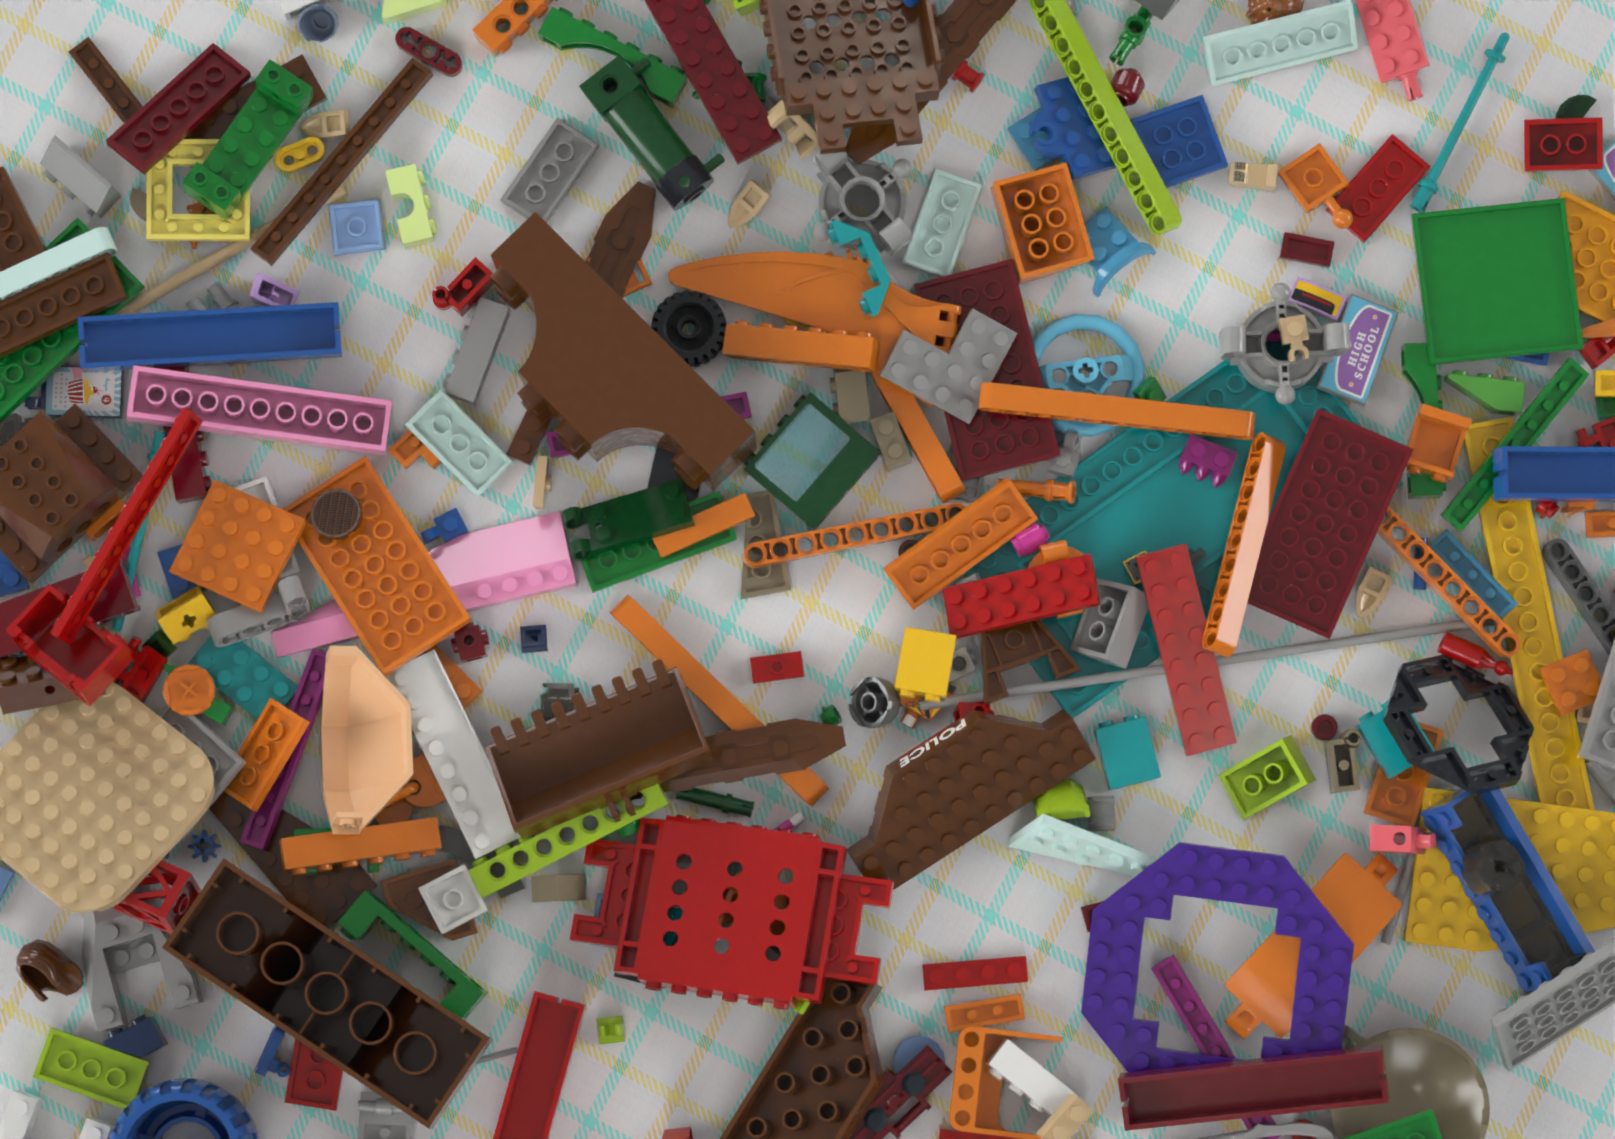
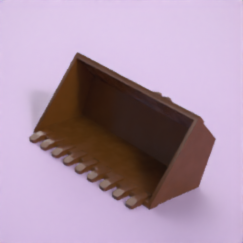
M658 659L652 663L656 676L646 679L641 668H636L632 671L636 684L626 688L622 677L617 676L612 679L616 692L607 696L600 684L595 685L591 689L595 701L585 704L581 693L573 694L571 699L575 709L569 712H565L562 703L556 701L551 704L555 717L545 721L540 709L531 712V717L535 725L527 729L524 728L520 718L512 719L511 726L515 734L508 737L504 736L500 726L491 728L490 732L494 742L484 747L515 833L518 832L521 838L525 839L583 814L609 807L613 819L617 823L621 821V815L615 803L624 800L628 814L634 816L636 812L630 797L637 795V792L713 761L710 748L677 667L666 671L663 661Z

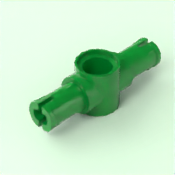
M1141 5L1138 12L1126 20L1124 29L1118 38L1119 43L1109 56L1113 63L1118 58L1117 65L1119 66L1125 63L1131 50L1143 42L1146 31L1151 24L1150 20L1153 15L1144 6ZM1129 29H1137L1140 33H1132Z

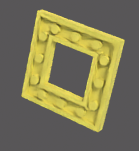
M183 139L147 172V241L250 242V189L227 221L217 214H173V166H194L196 162L202 165L220 139Z

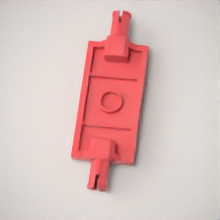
M1355 0L1380 82L1386 83L1399 79L1403 83L1407 101H1414L1416 97L1418 99L1423 97L1417 75L1419 70L1430 66L1410 0Z

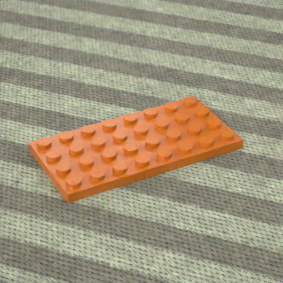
M366 455L283 508V510L307 521L298 542L385 677L473 621ZM332 489L349 491L358 499L362 507L363 519L360 527L356 532L342 540L324 538L316 531L311 522V509L314 501L321 494Z

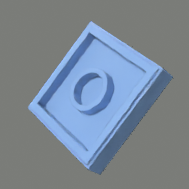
M379 199L328 205L335 256L386 250Z

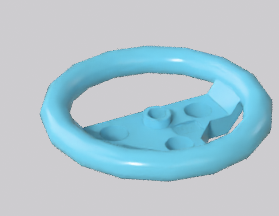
M1073 314L1052 321L1033 338L1038 362L1045 348L1061 334L1076 329L1096 330L1112 338L1125 353V355L1099 358L1084 357L1076 361L1040 366L1043 385L1046 389L1081 393L1088 391L1093 394L1103 395L1111 383L1129 382V389L1125 397L1135 398L1132 392L1145 381L1146 367L1138 344L1122 326L1102 316ZM1107 363L1114 364L1117 368L1116 375H1105L1103 366ZM1055 370L1065 372L1066 380L1063 383H1057L1053 380L1052 373ZM1081 370L1088 371L1089 375L1087 378H1085L1084 374L1079 372ZM1052 419L1054 429L1064 434L1068 430L1077 432V436L1093 437L1118 427L1114 425Z

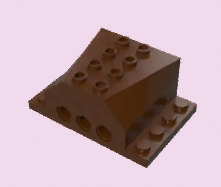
M76 404L69 408L57 421L41 410L0 449V551L32 584L70 549L101 516L136 486L143 477V474Z

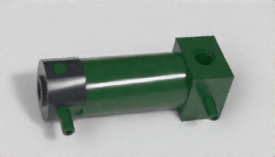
M618 55L579 87L603 120L609 123L656 184L655 187L672 209L679 210L693 202L711 186L714 178L710 173L724 163L725 159L721 154H717L703 165L650 99L638 80L637 76L651 66L649 60L644 58L630 69L621 56ZM611 86H618L614 92H608Z

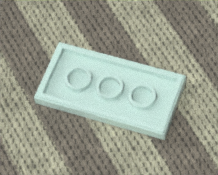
M935 168L912 232V241L907 246L902 264L938 277L951 275L983 184Z
M442 389L405 424L477 498L514 462Z

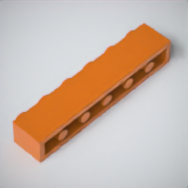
M735 321V324H726L722 354L729 359L876 373L880 342L870 333L858 332L857 336L848 335V332L843 330L823 333V329L813 327L808 328V331H801L799 327L784 325L783 329L774 328L775 325L769 323H760L758 327L750 326V323L746 321Z
M437 817L367 826L360 834H333L331 831L281 838L279 841L283 872H290L291 876L306 874V869L316 868L317 872L330 871L332 866L341 864L344 869L358 866V862L368 861L369 865L384 863V858L394 857L395 861L410 859V855L420 854L421 858L436 855L435 851H439L442 848Z

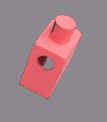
M1370 824L1369 851L1389 854H1425L1426 848L1434 849L1436 846V835L1434 833H1426V828Z

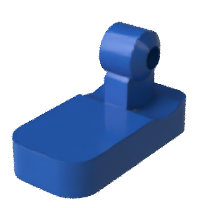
M276 1025L273 1027L254 1070L255 1073L264 1077L268 1071L277 1073L280 1077H286L290 1073V1066L286 1062H280L274 1058L285 1033L284 1030ZM282 1067L286 1068L284 1072L280 1071Z

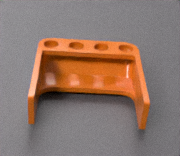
M976 1026L963 1028L959 1033L949 1111L951 1126L962 1132L1021 1139H1041L1037 1134L1008 1131L1001 1127L998 1114L1002 1079L999 1081L988 1072L990 1067L985 1062L1003 1039L1011 1040L1015 1037L1062 1042L1063 1037Z

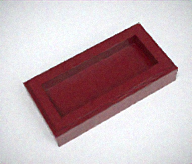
M1284 232L1279 258L1329 268L1335 242Z

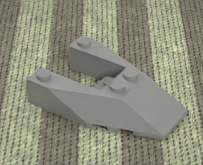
M154 884L137 886L131 894L157 891ZM157 898L142 901L160 908L164 899ZM112 908L102 912L98 910L84 912L82 959L97 1031L104 1032L128 1024L115 974L157 961L161 962L173 1009H181L204 1002L195 970L162 948L171 934Z

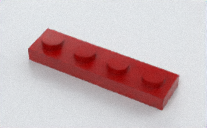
M1026 956L922 965L924 991L1028 982Z

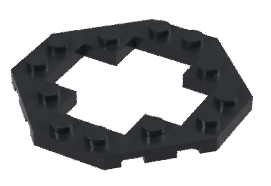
M1445 655L1403 663L1398 669L1383 722L1407 762L1474 795L1516 785L1522 775L1521 769L1526 760L1529 749L1528 744L1533 734L1534 726L1509 686L1501 682L1497 684L1484 679V674L1468 666L1464 669L1452 662L1453 659ZM1452 681L1464 701L1485 697L1507 733L1494 737L1490 742L1500 760L1466 768L1454 747L1433 752L1411 716L1412 713L1424 711L1428 705L1418 688Z

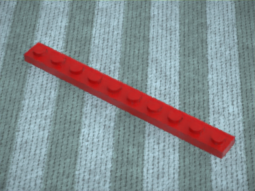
M183 408L181 413L175 418L174 425L161 442V447L155 457L149 462L145 474L140 482L136 484L133 494L122 508L116 523L109 530L107 538L96 552L94 560L81 577V582L73 595L68 599L65 609L55 621L50 633L69 645L73 642L203 422L192 411Z

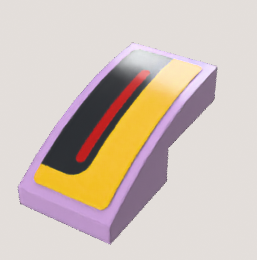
M1297 277L1288 301L1298 303L1300 307L1312 310L1316 315L1338 322L1348 300L1347 297L1299 277Z

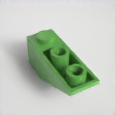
M1453 370L1452 374L1448 373L1444 377V381L1493 414L1518 416L1522 413L1525 382H1519L1517 377L1504 376L1503 380L1493 379V375L1478 373L1476 377L1468 376L1466 371Z

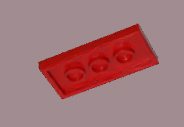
M1393 134L1349 182V186L1343 189L1335 198L1342 209H1347L1352 213L1353 222L1347 229L1363 243L1366 242L1431 167ZM1327 208L1326 211H1327L1331 216H1333V214H1332V212L1330 211V209Z

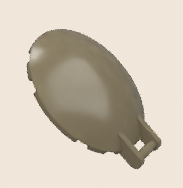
M1345 1025L1342 1049L1345 1048L1350 1040L1357 1044L1355 1048L1383 1045L1386 1066L1385 1074H1387L1390 1098L1389 1103L1331 1109L1333 1127L1338 1139L1429 1109L1433 1110L1443 1139L1485 1138L1490 1115L1487 1086L1478 1066L1458 1044L1438 1033L1417 1028L1388 1030L1366 1040L1352 1028Z

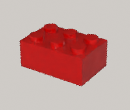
M1602 117L1524 120L1525 172L1603 170Z

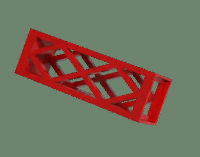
M161 860L148 874L151 877H145L138 886L160 883L164 890L130 893L112 909L172 934L201 892V889L190 872ZM165 898L160 908L142 901Z

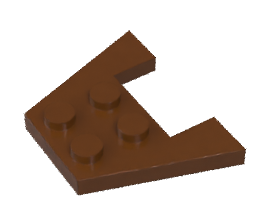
M1040 619L980 633L984 705L1009 696L1000 673L1047 656L1056 680L1081 670Z

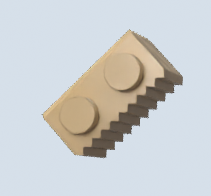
M1069 1094L1036 1134L1041 1139L1073 1138L1072 1134H1076V1130H1079V1127L1083 1126L1086 1119L1090 1118L1093 1110L1078 1096Z

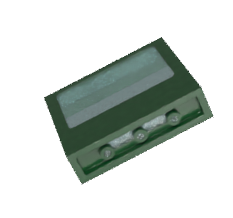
M810 392L807 397L802 395L793 406L796 409L790 416L785 414L777 424L779 429L774 435L769 433L760 443L762 446L761 450L757 454L753 452L743 463L746 466L743 470L746 475H750L802 519L808 528L814 531L877 460L881 452Z

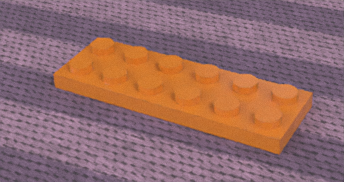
M1007 477L886 565L883 570L914 610L1008 542L1016 534L1030 526L1038 518Z

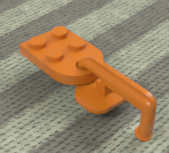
M424 754L413 758V775L411 779L376 816L380 825L408 821L414 806L418 808H431L446 801Z

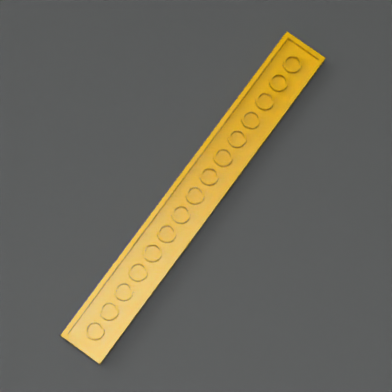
M1512 416L1470 425L1463 442L1471 476L1514 425ZM1493 493L1478 511L1491 575L1518 603L1502 621L1519 637L1521 642L1519 651L1508 658L1510 668L1513 670L1512 677L1517 701L1534 726V731L1528 744V754L1538 802L1595 810L1584 758L1578 756L1581 742L1575 713L1572 711L1559 717L1538 670L1563 659L1531 503L1530 501H1494ZM1505 638L1507 652H1511L1513 643Z

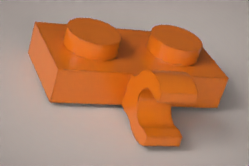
M410 430L388 449L406 470L421 456L433 469L441 464L440 460Z

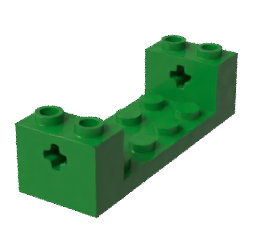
M270 59L255 79V91L204 163L201 165L196 162L182 182L185 194L226 221L314 99L312 86Z
M365 890L337 922L342 926L340 931L350 940H364L378 922L383 919L380 924L385 929L394 934L398 932L402 936L400 941L410 950H419L422 953L419 958L428 966L435 967L436 965L442 971L439 975L449 984L457 983L440 1004L465 1020L488 992L377 896Z

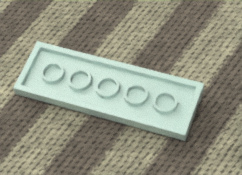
M1350 0L1203 37L1209 81L1212 86L1359 49L1353 3Z

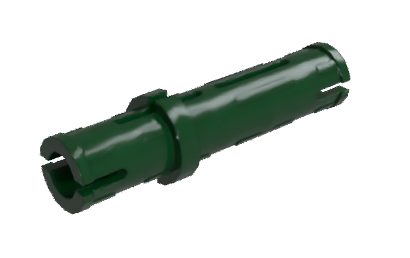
M695 787L692 790L676 793L677 800L680 799L723 810L725 814L731 812L749 818L752 816V810L755 802L735 798L733 794L727 793V795Z

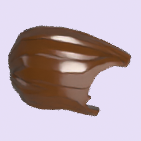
M36 939L24 945L17 956L16 969L20 978L42 1002L48 1000L42 991H54L68 996L77 992L84 983L82 971L78 965L48 941Z

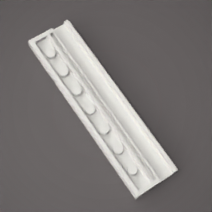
M435 649L411 660L388 675L386 678L410 703L411 729L475 860L521 838L518 832L515 833L491 764Z

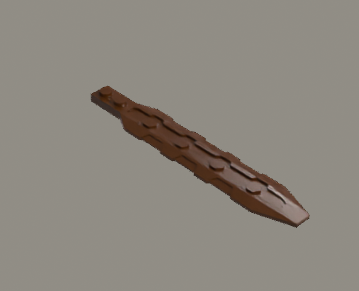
M954 0L943 14H939L937 19L934 20L935 27H939L941 33V42H938L939 49H943L945 54V64L941 65L938 79L940 92L947 85L950 76L966 58L973 54L980 45L979 42L997 21L1004 17L1016 0ZM929 101L916 102L918 114L924 109V107L929 103ZM893 124L852 128L846 144L848 157L859 165L895 144Z
M639 181L605 215L594 238L595 243L588 258L591 257L589 263L586 260V263L621 298L624 296L625 286L637 261L641 260L652 236L656 189ZM526 411L506 454L531 466L546 431L554 418L551 416L542 425Z
M795 718L767 723V726L716 732V735L705 737L713 758L712 762L661 782L660 785L664 792H680L692 790L693 787L719 782H725V784L743 781L744 778L770 773L777 775L805 770L846 746L844 730L842 726ZM637 792V795L630 797V800L641 799L643 794Z

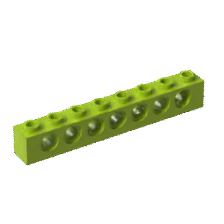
M660 783L639 791L644 796V803L640 806L633 804L636 812L634 816L628 814L624 800L615 803L621 808V821L617 823L607 813V807L603 809L598 808L549 828L536 836L532 835L525 839L519 838L520 844L512 848L507 844L495 850L497 856L489 860L486 856H483L472 862L474 867L468 870L481 897L484 898L665 806L669 801ZM587 815H593L597 818L598 825L595 829H588L585 826L584 819ZM564 827H570L574 830L575 837L572 841H566L562 838L561 830ZM540 839L550 841L552 846L550 852L543 853L539 850L538 842ZM517 851L527 853L528 862L521 865L516 862L515 853ZM499 862L504 865L505 873L503 876L493 874L492 865Z

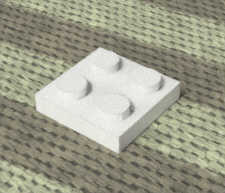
M465 864L418 888L442 935L489 911Z

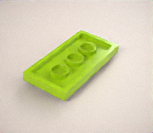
M51 1027L33 1077L125 1109L139 1095L150 1061Z

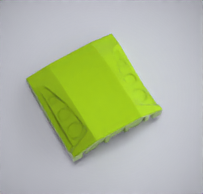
M1066 778L1033 800L1036 818L1042 814L1058 820L1090 817V809L1084 794V787L1070 778Z

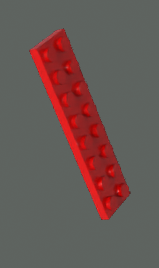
M1184 543L1135 556L1186 756L1237 743L1215 654L1204 649L1202 646L1206 619L1187 544Z

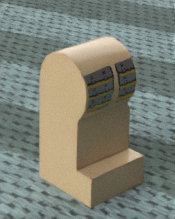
M1231 162L1228 184L1235 187L1273 192L1276 187L1278 164L1268 163L1264 165Z

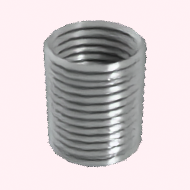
M1093 796L1087 798L1090 809V817H1088L1089 831L1116 829L1114 796Z

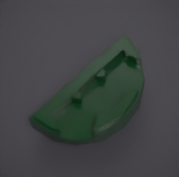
M1589 95L1570 97L1560 105L1556 113V119L1583 118L1597 99Z

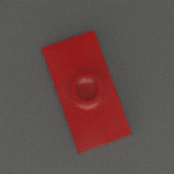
M801 651L750 658L753 684L804 677Z

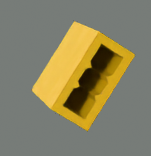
M905 627L894 687L895 691L899 692V696L911 699L915 695L923 696L925 701L940 703V699L946 700L957 641L956 635Z

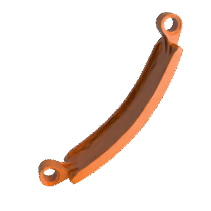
M1380 852L1365 868L1360 866L1350 855L1344 853L1312 888L1319 901L1327 908L1339 926L1354 942L1352 963L1402 907V903L1385 888V885L1397 873L1398 869ZM1274 930L1225 983L1226 989L1242 1003L1224 1022L1243 1040L1261 1022L1266 1024L1279 1037L1285 1036L1291 1030L1301 938L1276 935Z

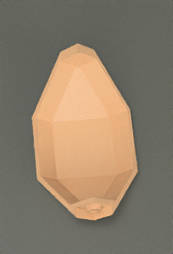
M330 646L326 653L320 722L323 799L333 834H360L409 782L413 775L410 703L357 646Z

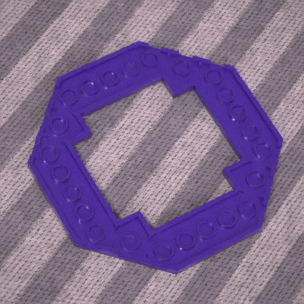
M1179 842L1092 910L1081 1013L1127 1072L1245 1060L1158 1048L1157 1041L1160 1022L1134 1018L1145 917L1171 920L1174 895L1278 908L1275 934L1301 938L1290 1039L1263 1036L1261 1058L1342 1049L1354 942L1339 926L1327 908L1319 901L1304 879L1292 867L1285 855Z

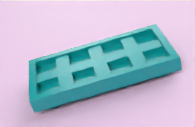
M210 635L188 663L207 670L212 676L215 686L256 719L259 718L270 698L287 706L294 698L298 685L242 641L225 647H216Z

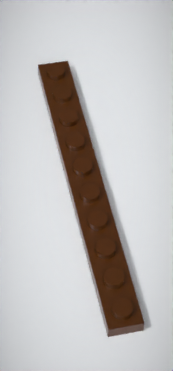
M414 58L407 63L250 248L255 255L270 266L277 261L432 78V71Z

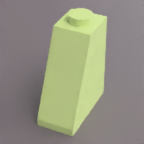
M384 0L382 19L384 24L396 23L447 7L448 0Z

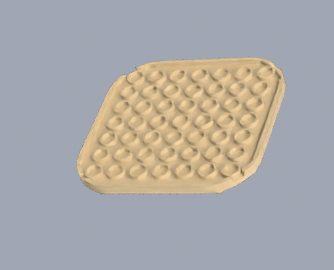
M114 682L106 689V695L99 696L91 706H88L82 700L42 707L0 750V859L52 902L67 911L84 914V912L97 910L102 912L123 901L206 813L215 793V774L212 765L205 753L197 745Z

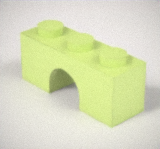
M415 164L386 170L385 173L393 200L407 198L414 202L413 212L405 218L397 219L405 249L435 242L433 234L438 233L435 219L429 218L428 210L432 209L429 195L423 194L422 185H426L423 171H418Z

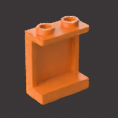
M1422 404L1418 408L1407 444L1408 447L1414 450L1406 466V471L1416 475H1421L1422 472L1432 475V480L1446 483V480L1451 481L1455 476V467L1466 431L1470 428L1472 419Z

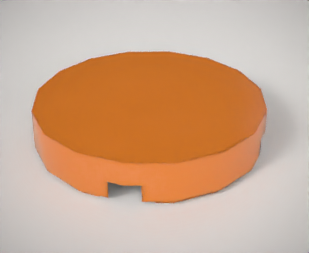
M185 664L176 667L164 682L163 695L166 703L173 711L183 716L202 714L211 706L215 699L216 686L212 676L207 670L197 665Z

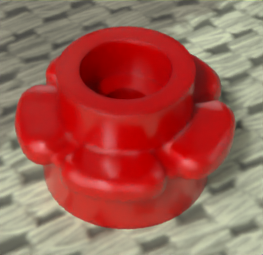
M1541 501L1536 508V511L1541 516L1540 518L1544 519L1546 516L1549 519L1552 518L1559 510L1558 501Z

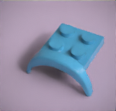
M1107 207L1084 223L1095 260L1087 264L1097 274L1093 285V294L1096 297L1101 296L1106 284L1128 263L1143 255L1156 254L1151 245L1138 242Z

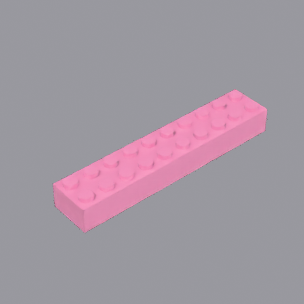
M134 365L126 416L127 421L172 427L175 418L181 413L183 408H186L203 420L197 431L385 456L392 401Z

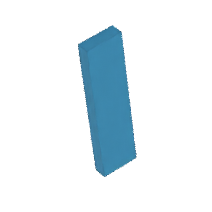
M1448 529L1429 545L1501 620L1518 605L1513 597Z

